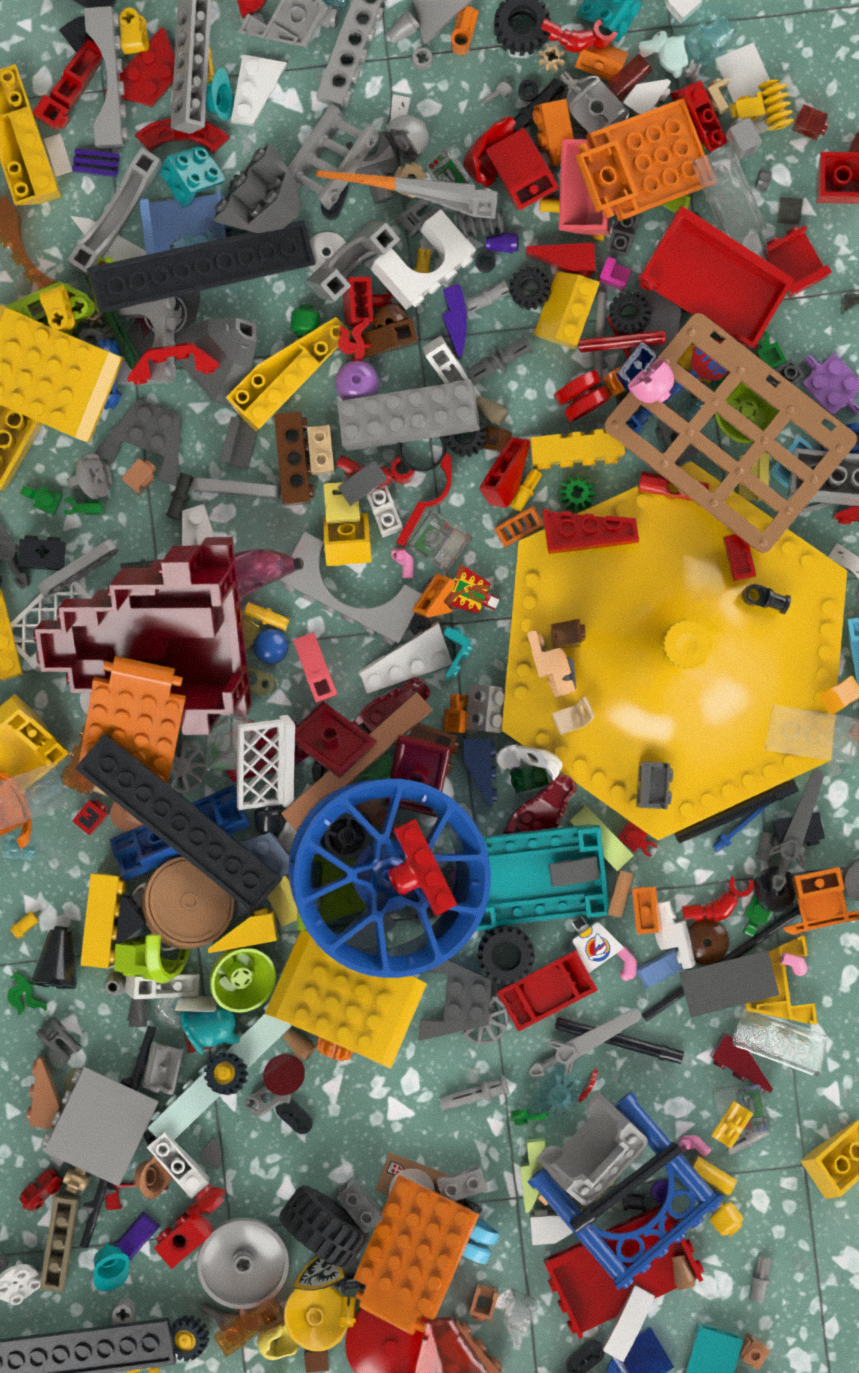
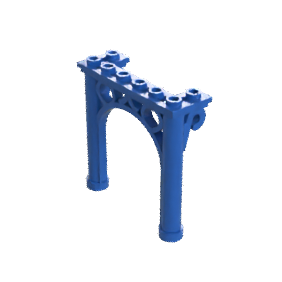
M630 1091L614 1106L646 1136L648 1146L655 1154H658L672 1142L636 1101L637 1097ZM679 1154L665 1165L668 1176L667 1195L662 1207L649 1222L635 1230L624 1233L607 1232L590 1223L579 1233H576L569 1222L579 1215L581 1210L548 1171L543 1167L527 1181L533 1189H537L609 1274L618 1290L622 1287L623 1289L629 1287L634 1282L633 1277L636 1274L646 1272L652 1266L650 1263L656 1257L659 1259L669 1251V1245L674 1241L675 1243L680 1242L687 1235L685 1231L691 1226L695 1228L704 1220L703 1216L708 1211L712 1213L717 1210L721 1205L720 1201L723 1199L720 1194L709 1187L686 1158ZM674 1174L688 1190H674ZM686 1195L690 1201L688 1208L681 1213L674 1212L671 1208L673 1197ZM668 1210L672 1217L680 1220L668 1231H665L664 1224L668 1218L665 1216V1213ZM658 1223V1229L653 1228ZM644 1234L645 1237L655 1235L659 1238L645 1250L644 1242L639 1235ZM601 1237L618 1240L615 1248L616 1253L613 1252ZM625 1239H635L639 1242V1250L631 1257H625L621 1253V1247Z

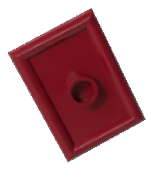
M324 701L295 727V745L338 778H341L377 743L376 739Z
M398 734L390 779L416 781L443 792L451 747ZM386 797L385 805L389 806L390 798ZM401 799L398 808L437 817L429 807L409 799Z

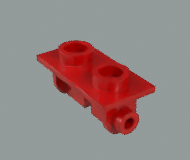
M55 1168L47 1169L36 1179L40 1184L39 1188L35 1183H32L20 1193L19 1200L24 1204L22 1206L23 1209L30 1211L38 1210L44 1205L45 1200L50 1195L56 1194L62 1188L61 1185L64 1184V1179L57 1176L59 1173Z

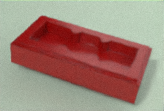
M736 534L724 536L723 541L733 582L756 577L749 544Z

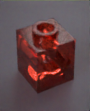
M803 104L792 131L817 140L820 134L824 136L829 126V123L826 122L828 114Z

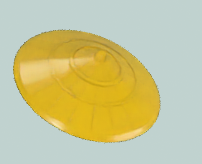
M332 1286L315 1291L296 1288L291 1293L284 1309V1322L287 1332L296 1344L310 1351H325L334 1347L342 1340L348 1327L340 1326L338 1317L341 1314V1298L343 1296L337 1289H333Z

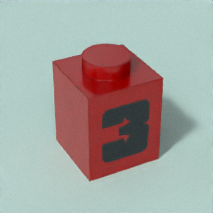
M98 799L95 802L89 800L72 822L89 836L93 835L108 817L109 813L105 811L108 807Z

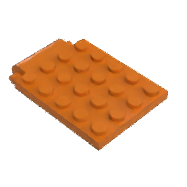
M684 98L587 134L586 138L591 150H589L587 143L583 142L578 145L580 154L574 156L596 213L603 211L606 219L614 216L611 207L614 208L618 221H622L716 184Z
M115 656L114 662L104 661L103 670L110 671L111 676L110 680L94 677L79 762L101 736L107 733L169 784L186 696L170 692L172 685L181 687L183 677L174 676V668Z
M398 1175L382 1211L383 1220L376 1225L353 1279L366 1285L365 1291L359 1289L356 1293V1298L361 1300V1309L413 1335L416 1330L423 1333L426 1329L427 1324L420 1321L422 1315L431 1320L435 1319L480 1214L402 1175Z

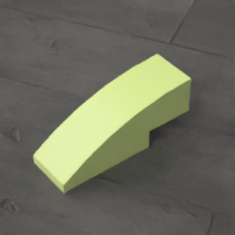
M586 805L569 820L574 826L586 824L600 825L604 858L616 871L634 856Z
M544 1138L526 1140L529 1162L520 1163L525 1213L531 1211L539 1194L537 1189H533L527 1181L543 1168L536 1158L545 1148Z

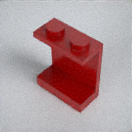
M806 225L801 228L795 226L786 232L787 236L781 239L775 237L766 243L767 247L763 251L769 263L794 278L787 291L789 298L829 277L832 273L828 264L823 266L805 234L807 231Z

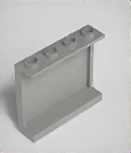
M82 1067L81 1071L77 1069L73 1075L71 1082L74 1085L71 1091L67 1090L63 1096L61 1103L64 1106L61 1112L57 1111L52 1119L51 1124L54 1127L50 1134H45L41 1146H44L42 1151L119 1186L159 1101L86 1067Z

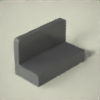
M231 417L220 461L224 464L248 469L258 431L256 432L246 422L241 421L240 418Z

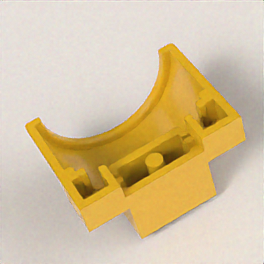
M14 694L0 706V770L4 771L14 780L23 794L64 759L69 752L64 744L49 731L42 718Z

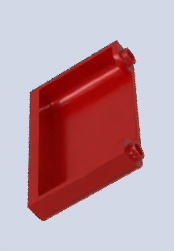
M683 206L679 207L638 276L639 285L648 291H655L692 316L697 313L705 315L748 350L755 348L794 281V278Z

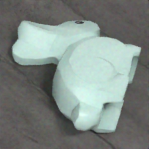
M660 31L653 36L652 40L639 42V55L645 58L657 52L660 65L666 72L672 73L676 79L682 75V72L687 70L688 58L685 53L684 35L667 37L665 31Z

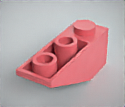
M313 632L294 639L293 641L315 702L319 703L338 696L315 633Z

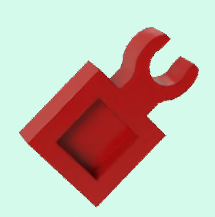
M630 821L627 822L617 837L633 852H636L638 847H640L642 852L648 857L652 856L646 851L649 845L656 849L658 848L655 843L644 840L647 833Z

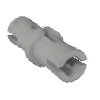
M502 281L487 290L486 288L482 289L481 293L464 301L469 313H472L481 307L492 305V302L509 295L510 291L505 281Z

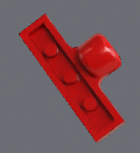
M412 819L393 829L405 854V861L391 868L388 872L394 889L399 894L404 895L416 888H421L435 916L456 906L457 903L416 819Z

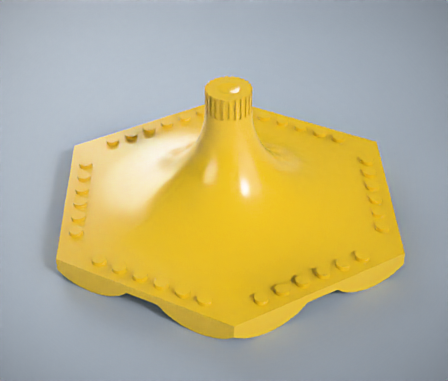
M692 461L680 466L682 470L696 481L709 483V491L711 493L722 483ZM671 483L668 484L670 491L678 492L677 487ZM638 486L578 514L585 515L587 513L599 517H606L607 515L636 518L639 543L548 554L545 529L518 541L501 731L524 747L547 750L555 754L563 763L559 772L569 776L575 783L654 839L660 840L831 761L835 713L831 715L819 695L838 684L847 570L787 529L767 553H759L750 546L757 576L733 582L723 537L735 533L695 502L682 499L670 500L665 496L639 492ZM732 491L724 501L725 504L762 533L773 520L772 517L735 491ZM759 584L773 589L775 593L784 596L786 594L790 595L791 603L789 609L783 615L778 610L770 607L749 606L743 601V590L749 585ZM755 589L749 590V598L752 601H757L759 598L758 592ZM580 619V624H585V640L582 641L580 647L560 648L568 658L574 660L576 692L554 697V693L547 681L549 677L539 678L527 633L536 630L537 635L542 634L545 648H541L542 652L553 650L551 624ZM586 696L595 717L587 726L560 735L551 717L552 713L575 706L582 697ZM583 706L584 712L587 715V710L585 706ZM639 762L670 763V768H673V780L669 782L672 800L667 809L636 807Z

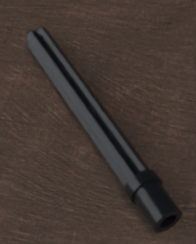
M794 779L677 831L674 833L678 843H683L771 803L781 801L785 797L799 792V789Z
M560 1017L556 1019L555 1023L556 1030L578 1036L596 1028ZM616 1034L603 1042L657 1057L661 1061L666 1060L680 1065L684 1056V1051L622 1034Z
M676 1142L669 1144L588 1208L583 1209L569 1224L576 1233H579L590 1223H594L604 1212L681 1154V1148Z

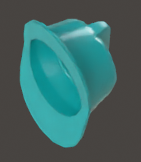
M219 68L216 70L212 82L207 83L206 110L211 114H217L222 120H228L232 116L234 96L227 71L224 68Z
M107 1242L104 1243V1248L99 1250L93 1258V1281L98 1290L105 1292L115 1290L125 1283L129 1274V1257L118 1247L110 1246Z

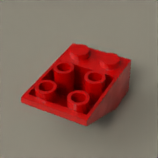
M525 128L518 130L484 150L516 210L520 211L559 189L550 169Z

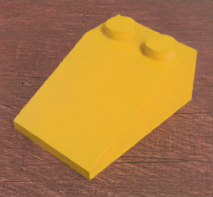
M269 908L255 910L254 915H251L209 947L208 952L212 953L277 941L279 933L275 912H269Z
M859 1119L821 1143L800 1161L825 1199L841 1197L859 1180Z

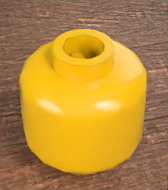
M727 1202L724 1205L721 1203L720 1207L712 1212L713 1214L709 1219L712 1226L721 1236L728 1235L731 1237L743 1226L741 1223L743 1215L731 1202Z

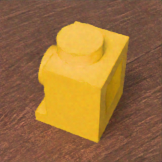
M756 92L754 98H751L750 95L739 97L738 101L730 104L731 118H735V120L742 118L745 120L750 117L751 121L763 119L765 109L761 92Z

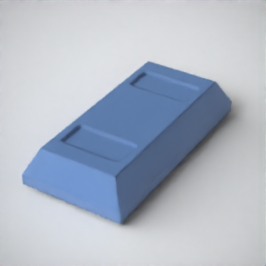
M676 948L636 968L646 989L683 970L682 964H679L677 960Z

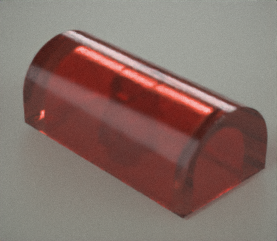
M638 54L606 83L607 88L621 101L633 90L636 84H639L652 72V68Z

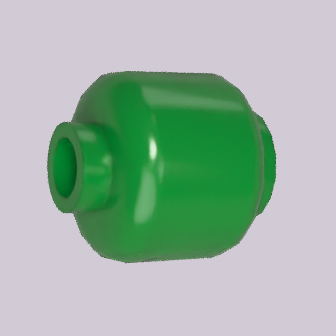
M300 304L299 308L291 312L290 330L295 333V337L302 338L320 325V313L313 310L312 305Z

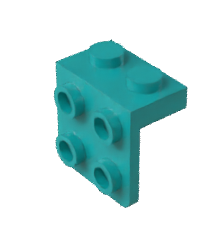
M584 0L576 16L580 20L595 24L600 19L602 22L600 27L604 28L608 35L612 31L617 32L614 41L620 42L631 22L639 13L642 4L639 0Z
M197 146L167 156L159 171L163 181L167 183L174 198L178 200L182 208L191 204L197 192L220 185L225 180L224 175L204 146Z
M455 625L452 629L447 627L443 636L462 648L444 677L446 680H449L450 677L455 679L461 669V666L458 665L462 657L466 659L473 648L469 645L471 640L464 636L465 631Z

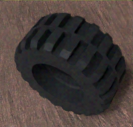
M303 1185L298 1187L280 1212V1222L297 1241L301 1242L317 1256L337 1267L345 1268L350 1266L368 1241L369 1233H364L345 1208L310 1186Z

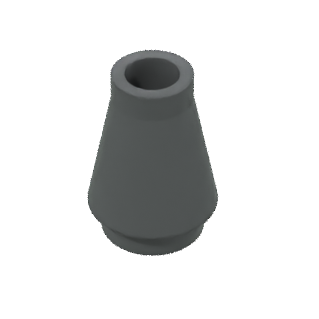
M131 999L127 1017L129 1027H147L149 1016L145 999Z

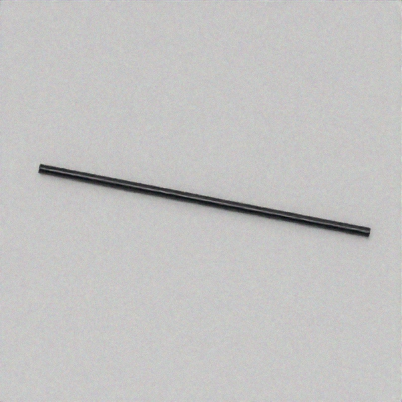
M797 906L716 963L739 958L800 916L799 907ZM683 986L641 1014L646 1022L685 996Z

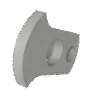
M264 1086L245 1099L244 1107L259 1118L281 1103L289 1104L291 1094L285 1096L273 1094V1100L270 1103H264V1095L270 1092Z

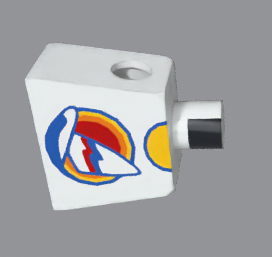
M581 915L571 922L578 932L571 940L589 973L624 948L597 920L589 925Z

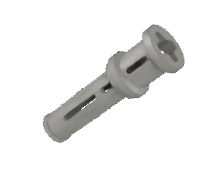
M502 1075L500 1079L490 1082L485 1080L480 1083L481 1086L440 1097L443 1111L482 1099L490 1101L492 1097L502 1094L510 1095L505 1076Z

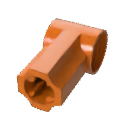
M466 6L458 13L455 28L451 35V49L457 55H464L470 50L472 36L479 15V11L473 7ZM462 38L466 40V43L458 45L455 41Z

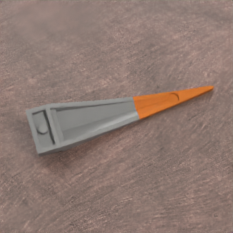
M316 170L317 177L393 190L446 206L472 217L495 219L498 192L488 188L475 190V184Z

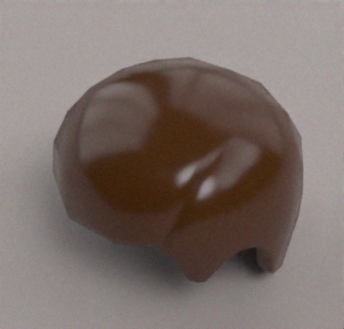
M388 303L376 311L373 317V325L375 329L394 322L409 319V316L401 305Z

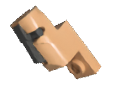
M536 630L528 632L527 635L539 678L549 677L547 681L554 693V697L576 692L574 660L568 658L560 648L542 652L541 648H545L542 634L537 635Z

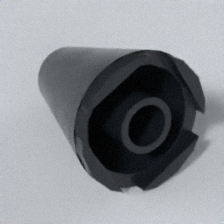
M54 926V930H49L34 970L31 984L47 988L51 986L56 987V989H76L77 977L72 932L67 931L68 927Z

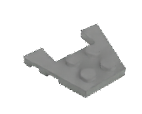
M281 0L268 25L251 14H247L238 32L307 48L328 10V6L323 0Z

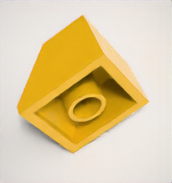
M360 513V521L333 524H326V516H323L324 548L327 566L372 562L368 513Z

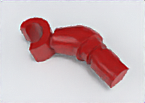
M545 18L541 24V29L549 32L547 39L554 42L558 40V44L564 46V50L572 53H579L591 46L597 49H605L617 35V32L614 31L608 36L599 32V27L602 24L600 19L596 21L591 29L579 31L574 29L571 31L568 29L562 30V26Z
M341 455L336 463V466L344 469L345 475L349 477L365 467L364 465L360 467L358 462L344 455ZM397 457L393 460L389 469H387V466L380 467L388 481L379 487L391 483V479L401 485L408 484L413 480L415 470L410 469L407 474H399L396 469L401 465V461Z
M731 877L728 884L729 892L725 891L719 898L712 900V903H705V906H701V904L682 906L683 919L703 921V918L707 917V920L714 919V922L727 919L737 906V899L751 894L754 888L753 879L747 882V890L740 892L736 890L734 886L735 879Z

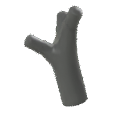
M204 1303L200 1310L215 1319L219 1328H223L227 1324L225 1318L238 1316L237 1312L219 1311L207 1303Z

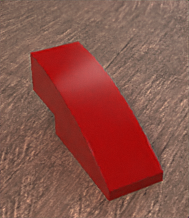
M90 39L86 40L63 70V76L50 92V98L66 107L69 112L77 103L103 61L102 53L95 42Z

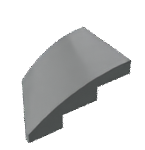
M413 0L424 46L441 33V30L458 17V13L473 0Z

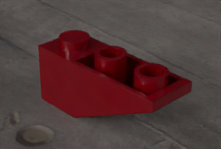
M723 1032L709 1055L714 1059L712 1063L723 1070L725 1067L733 1070L732 1075L743 1082L745 1078L753 1082L751 1087L754 1089L759 1088V1092L764 1093L766 1090L771 1093L773 1090L746 1046Z

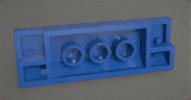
M234 785L192 803L230 835L250 826L245 809L238 810L237 791ZM145 825L110 839L113 854L118 861L121 875L125 881L157 868L172 859L181 857L177 851Z

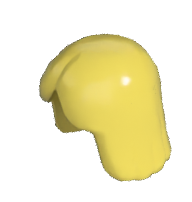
M284 1320L264 1329L257 1338L258 1349L266 1359L276 1360L297 1353L298 1344L293 1341L287 1332Z

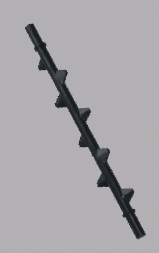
M147 1026L142 1046L139 1047L140 1052L132 1077L121 1080L122 1085L135 1091L138 1089L142 1073L146 1070L147 1057L156 1031L155 1027ZM100 1178L94 1200L85 1202L82 1206L89 1213L80 1246L89 1248L94 1228L97 1226L96 1222L104 1196L116 1191V1188L104 1179Z

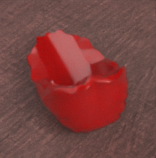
M511 116L504 117L489 127L477 138L464 156L462 164L466 173L486 188L494 183L497 173L484 150L513 134V127L516 121Z

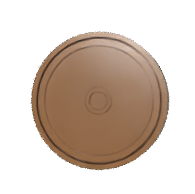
M178 857L164 863L148 878L142 892L141 908L146 925L153 934L161 935V942L178 949H196L214 941L226 930L233 916L234 898L184 857Z

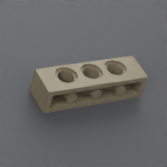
M57 1193L54 1196L40 1289L63 1292L66 1288L80 1196Z

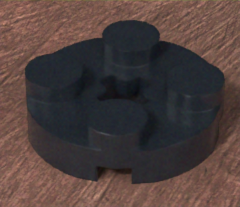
M780 866L766 868L754 879L756 897L761 908L765 911L783 912L789 910L794 905L793 901L796 896L792 881L794 875L790 871L785 873L786 875L784 876L787 882L777 892L778 895L771 888L772 876L778 873L777 871H779Z

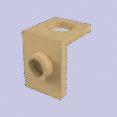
M585 696L575 706L552 713L551 717L559 734L562 735L587 726L595 715ZM583 706H585L587 710V715L584 712Z

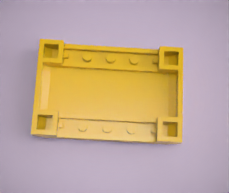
M0 304V405L74 438L90 442L124 358L60 330L53 329L51 326Z
M301 930L264 1014L391 1069L427 983L413 976L382 978L356 972L331 958L316 944L308 931Z

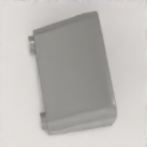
M599 1091L589 1100L587 1105V1111L591 1117L561 1149L555 1145L544 1148L536 1158L562 1188L584 1206H589L597 1201L647 1145L646 1136Z

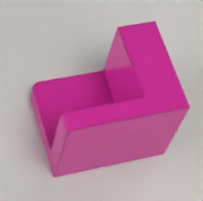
M608 257L598 282L624 291L631 270L615 264L616 259Z

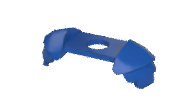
M98 339L97 347L122 357L120 348L114 340L111 342L108 339ZM116 379L103 408L105 410L109 408L113 410L121 398L122 393L116 389Z

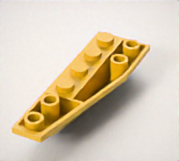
M14 64L0 69V161L14 204H42L62 196L17 66Z
M337 317L331 319L258 364L234 388L226 399L239 416L257 432L338 348V339L341 333L339 327H345L349 335L352 332Z

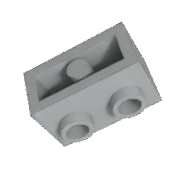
M470 684L466 730L501 733L505 688Z

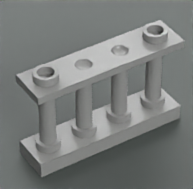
M332 104L288 167V170L296 180L297 187L299 188L300 185H303L318 193L319 197L317 199L328 210L337 202L339 195L349 181L330 179L326 187L306 177L312 167L315 166L322 171L355 173L370 149L375 146L379 134L370 124L361 131L345 122L346 117L338 107ZM340 129L357 138L351 150L331 140L337 130ZM325 148H329L345 157L338 168L319 159Z

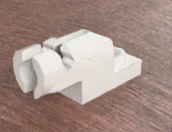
M670 900L658 902L661 932L654 933L657 945L661 950L678 947L679 950L676 951L678 963L682 964L683 969L692 968L696 963L686 920L675 922L674 919L677 918Z

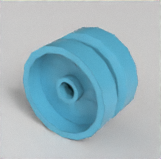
M478 1219L462 1256L478 1263L487 1264L491 1255V1250L487 1245H496L500 1232Z

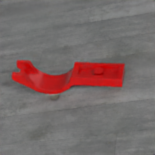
M447 453L440 463V467L445 472L447 479L446 488L435 500L429 502L419 501L396 541V544L403 548L426 508H433L441 504L449 494L451 488V455Z

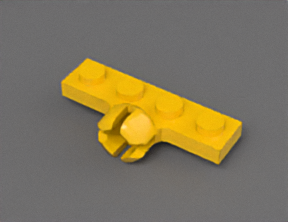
M0 588V680L2 681L23 675L3 590Z

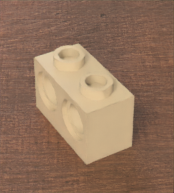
M330 425L307 427L312 475L335 473Z

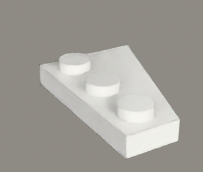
M243 55L231 117L232 123L248 126L255 125L272 90L275 89L282 72L286 69L287 62Z
M204 504L182 511V546L201 545L206 537H215Z

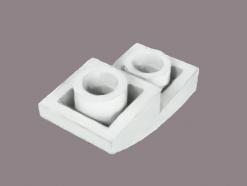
M387 484L369 492L367 498L382 537L384 538L402 531L403 526Z

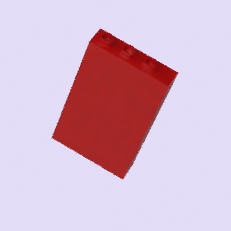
M659 1204L647 1210L646 1213H640L604 1231L624 1233L635 1230L649 1222L663 1204ZM668 1210L665 1213V1216L668 1217L664 1224L665 1231H668L680 1220H675L668 1213ZM658 1223L653 1228L658 1229ZM644 1234L639 1235L644 1242L645 1250L659 1238L655 1235H648L647 1237ZM601 1237L613 1252L616 1253L615 1248L618 1240ZM683 1238L678 1243L674 1241L668 1246L669 1251L660 1259L656 1257L650 1262L652 1266L643 1274L639 1272L633 1277L634 1282L626 1289L622 1287L619 1290L612 1282L613 1279L581 1242L543 1259L551 1277L548 1279L552 1292H558L560 1299L557 1300L562 1313L567 1312L570 1318L567 1324L571 1333H577L580 1339L583 1337V1332L617 1317L634 1285L653 1294L655 1298L677 1289V1285H674L672 1257L685 1254L695 1278L699 1282L703 1281L701 1274L705 1271L699 1259L696 1261L693 1259L691 1253L695 1250L690 1239L685 1240ZM625 1239L621 1247L622 1255L625 1257L633 1256L639 1250V1242L635 1239Z

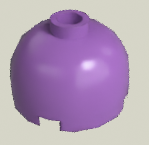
M364 361L347 362L336 374L335 388L342 401L374 396L379 391L380 382L378 374L371 365Z

